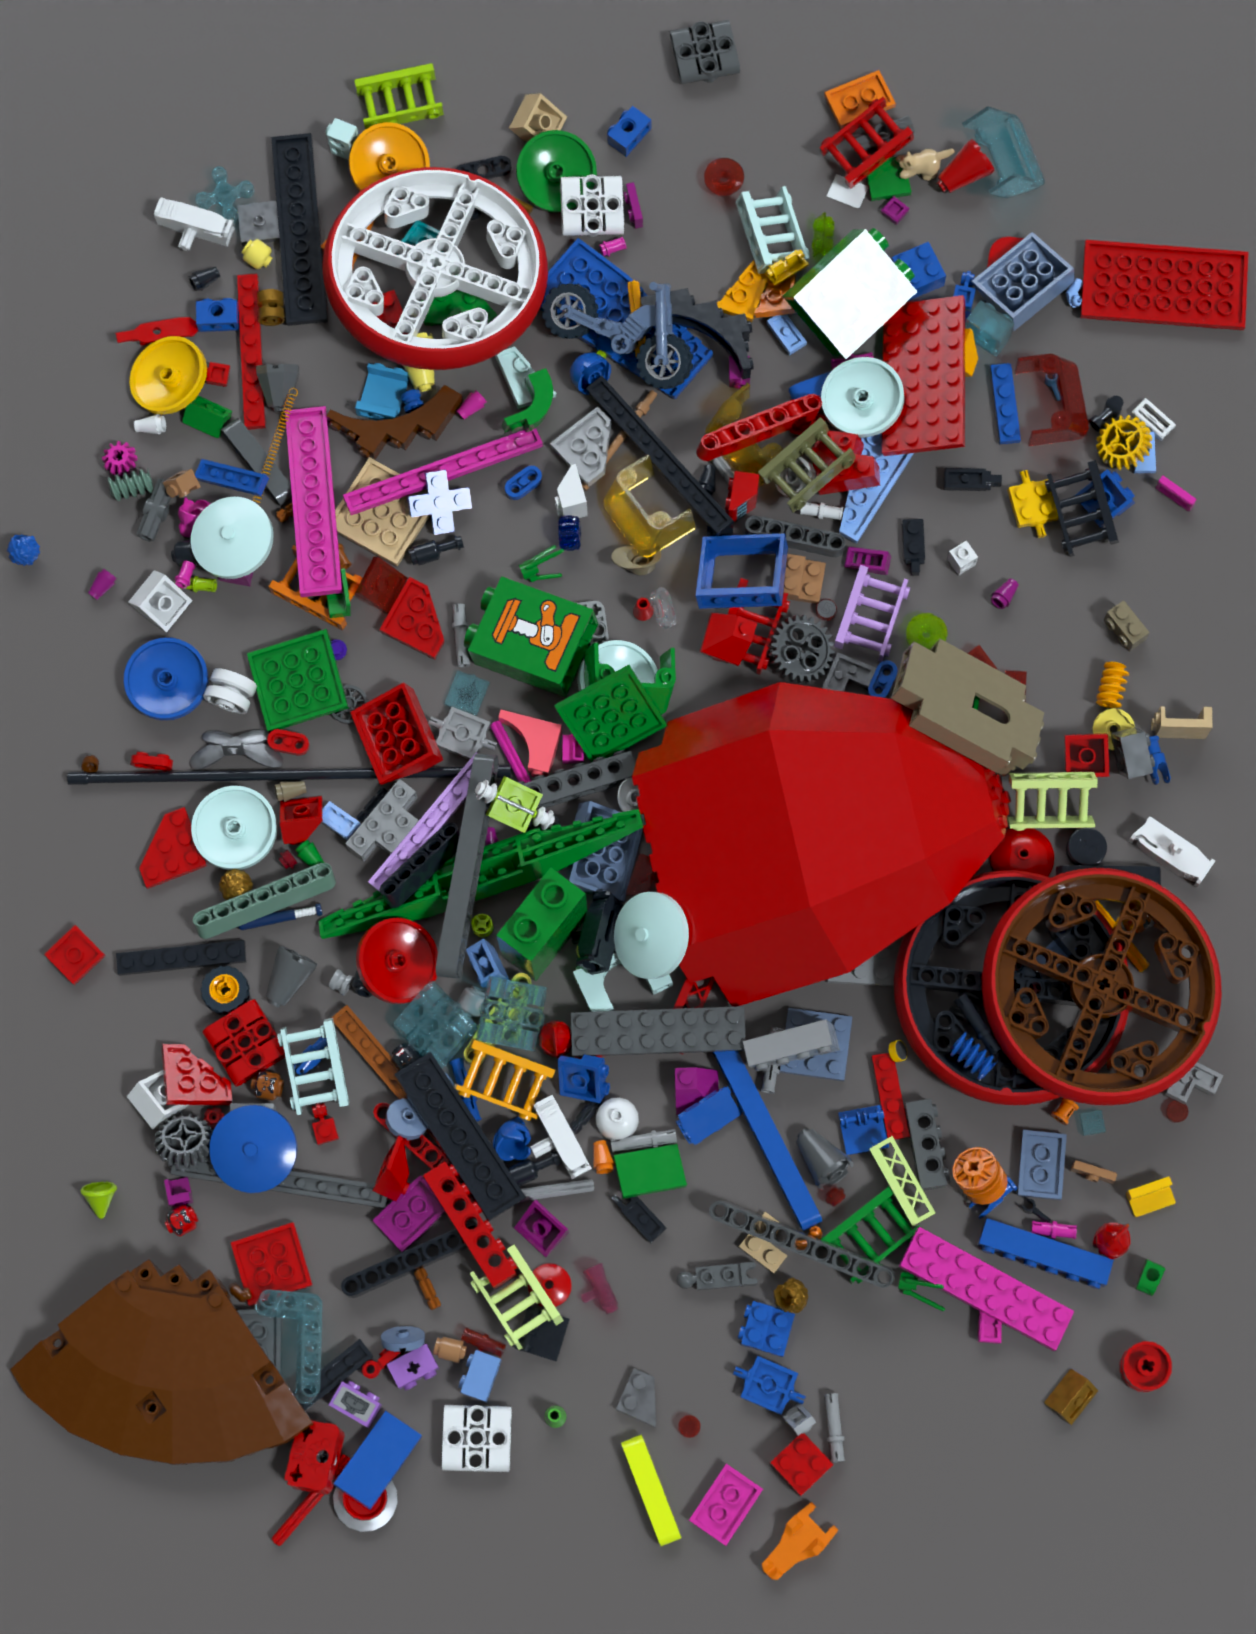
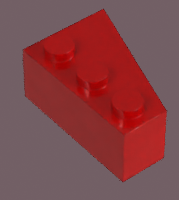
M812 448L828 467L838 459L830 450ZM854 454L856 459L853 464L847 469L844 468L821 488L818 493L824 495L880 486V469L873 456ZM813 463L817 477L822 471Z

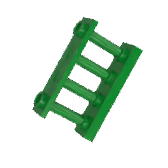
M887 1187L821 1240L844 1249L839 1238L847 1233L848 1236H852L870 1260L880 1263L906 1241L910 1243L916 1229L921 1226L918 1225L914 1229L910 1227L891 1203L893 1201L891 1197L894 1195V1192L890 1187ZM880 1206L882 1209L885 1208L906 1234L896 1243L875 1217L874 1210ZM860 1221H868L889 1249L878 1256L857 1230L859 1227L856 1224ZM840 1254V1258L848 1265V1257ZM867 1265L862 1270L858 1266V1271L866 1275L869 1271V1266ZM853 1276L849 1282L853 1284L856 1281L860 1284L863 1280Z

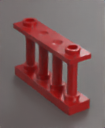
M881 97L879 100H873L869 104L868 109L833 137H827L819 147L823 156L830 152L846 171L845 183L850 189L914 139L913 131L909 127L904 130L900 129L883 109L887 106L884 97ZM876 114L894 134V138L889 142H884L867 122ZM862 127L878 146V151L873 155L868 154L852 135L858 128ZM843 140H846L862 159V164L857 168L852 167L836 148Z
M740 578L737 588L748 587L749 580ZM784 592L782 606H772L778 608L775 619L744 610V607H734L728 611V615L740 616L772 627L768 638L756 634L753 636V643L765 646L761 657L746 653L742 659L758 665L756 673L758 675H761L762 669L766 670L770 661V658L767 657L770 650L768 645L773 642L769 637L775 635L773 629L778 628L782 614L787 613L789 609L788 593Z

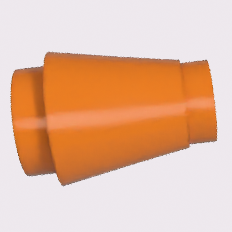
M606 1141L594 1142L593 1169L596 1170L597 1174L612 1172L615 1163Z

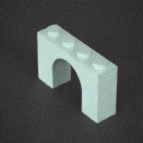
M616 949L614 950L615 953H613L609 970L614 966L622 964ZM577 966L576 970L573 971V976L590 1012L614 1011L603 985L604 978L608 972L591 975L586 969ZM669 974L658 979H646L653 995L673 986Z

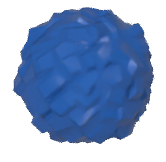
M14 535L10 539L7 552L12 563L30 566L38 558L40 546L34 536Z

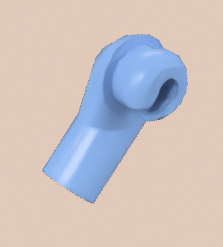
M1076 278L1075 282L1066 291L1068 303L1074 308L1082 304V299H1080L1078 292L1083 286V281L1079 278Z

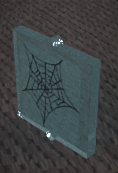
M457 670L444 704L477 716L490 682L476 677L475 674L469 675Z

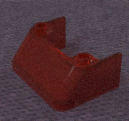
M1051 353L1018 358L1015 374L1043 371L1046 374L1058 375L1064 410L1055 412L1052 415L1050 421L1051 428L1031 431L1028 445L1036 446L1083 439L1088 433L1089 424L1077 365L1071 360Z

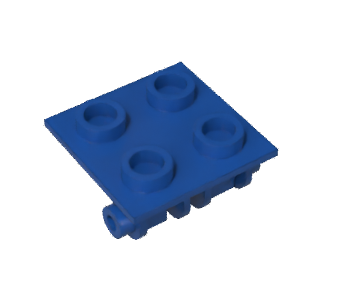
M881 1105L838 1112L846 1155L868 1152L871 1147L888 1139L884 1123V1112ZM889 1143L882 1146L881 1149L889 1148Z

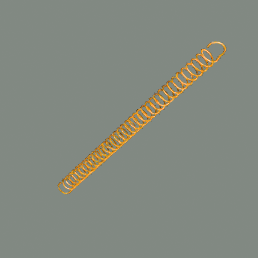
M284 405V408L282 409L283 412H281V414H282V413H286V414H289V415H290V413H289V412H285L284 409H286V410H288V411H292V410L289 409V408H285L286 405ZM282 418L279 419V423L287 425L286 423L280 422V420H284L286 422H288V420ZM275 439L272 440V444L280 446L279 444L273 443V441L281 443V441ZM271 444V447H270V448H274V449H276V450H279L278 448L273 447L272 444ZM266 458V462H269V463H271V464H274L273 462L268 461V460H267L268 458ZM256 496L253 497V501H256V502H258V503H261L260 501L254 500V498H258V499H262V498L256 497Z

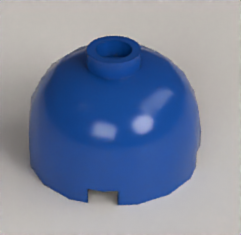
M592 352L584 353L577 357L570 369L571 382L580 392L586 395L589 394L586 388L601 376L608 381L611 374V365L606 359Z

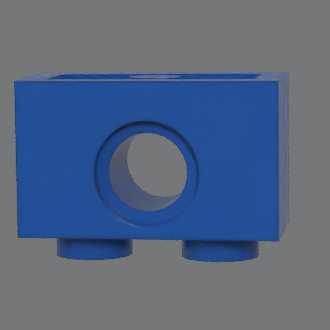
M634 106L629 110H625L620 116L619 122L616 125L613 124L608 129V144L627 157L652 129L651 119ZM627 128L632 129L631 132H625L623 130Z
M224 298L215 301L212 299L196 301V325L199 332L240 330L237 300ZM216 312H222L220 316H213Z

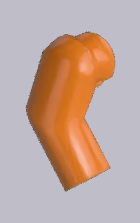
M812 1226L809 1229L808 1235L822 1239L820 1227ZM806 1239L796 1242L799 1249H806Z

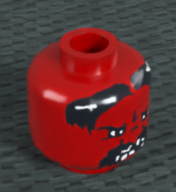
M182 1204L167 1213L168 1221L164 1223L170 1234L174 1232L177 1236L181 1237L196 1229V1222L199 1220L192 1206L188 1207Z

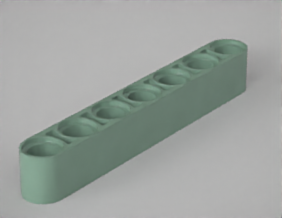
M319 863L199 911L193 917L196 931L199 937L208 939L326 892L336 884L333 870L328 863Z

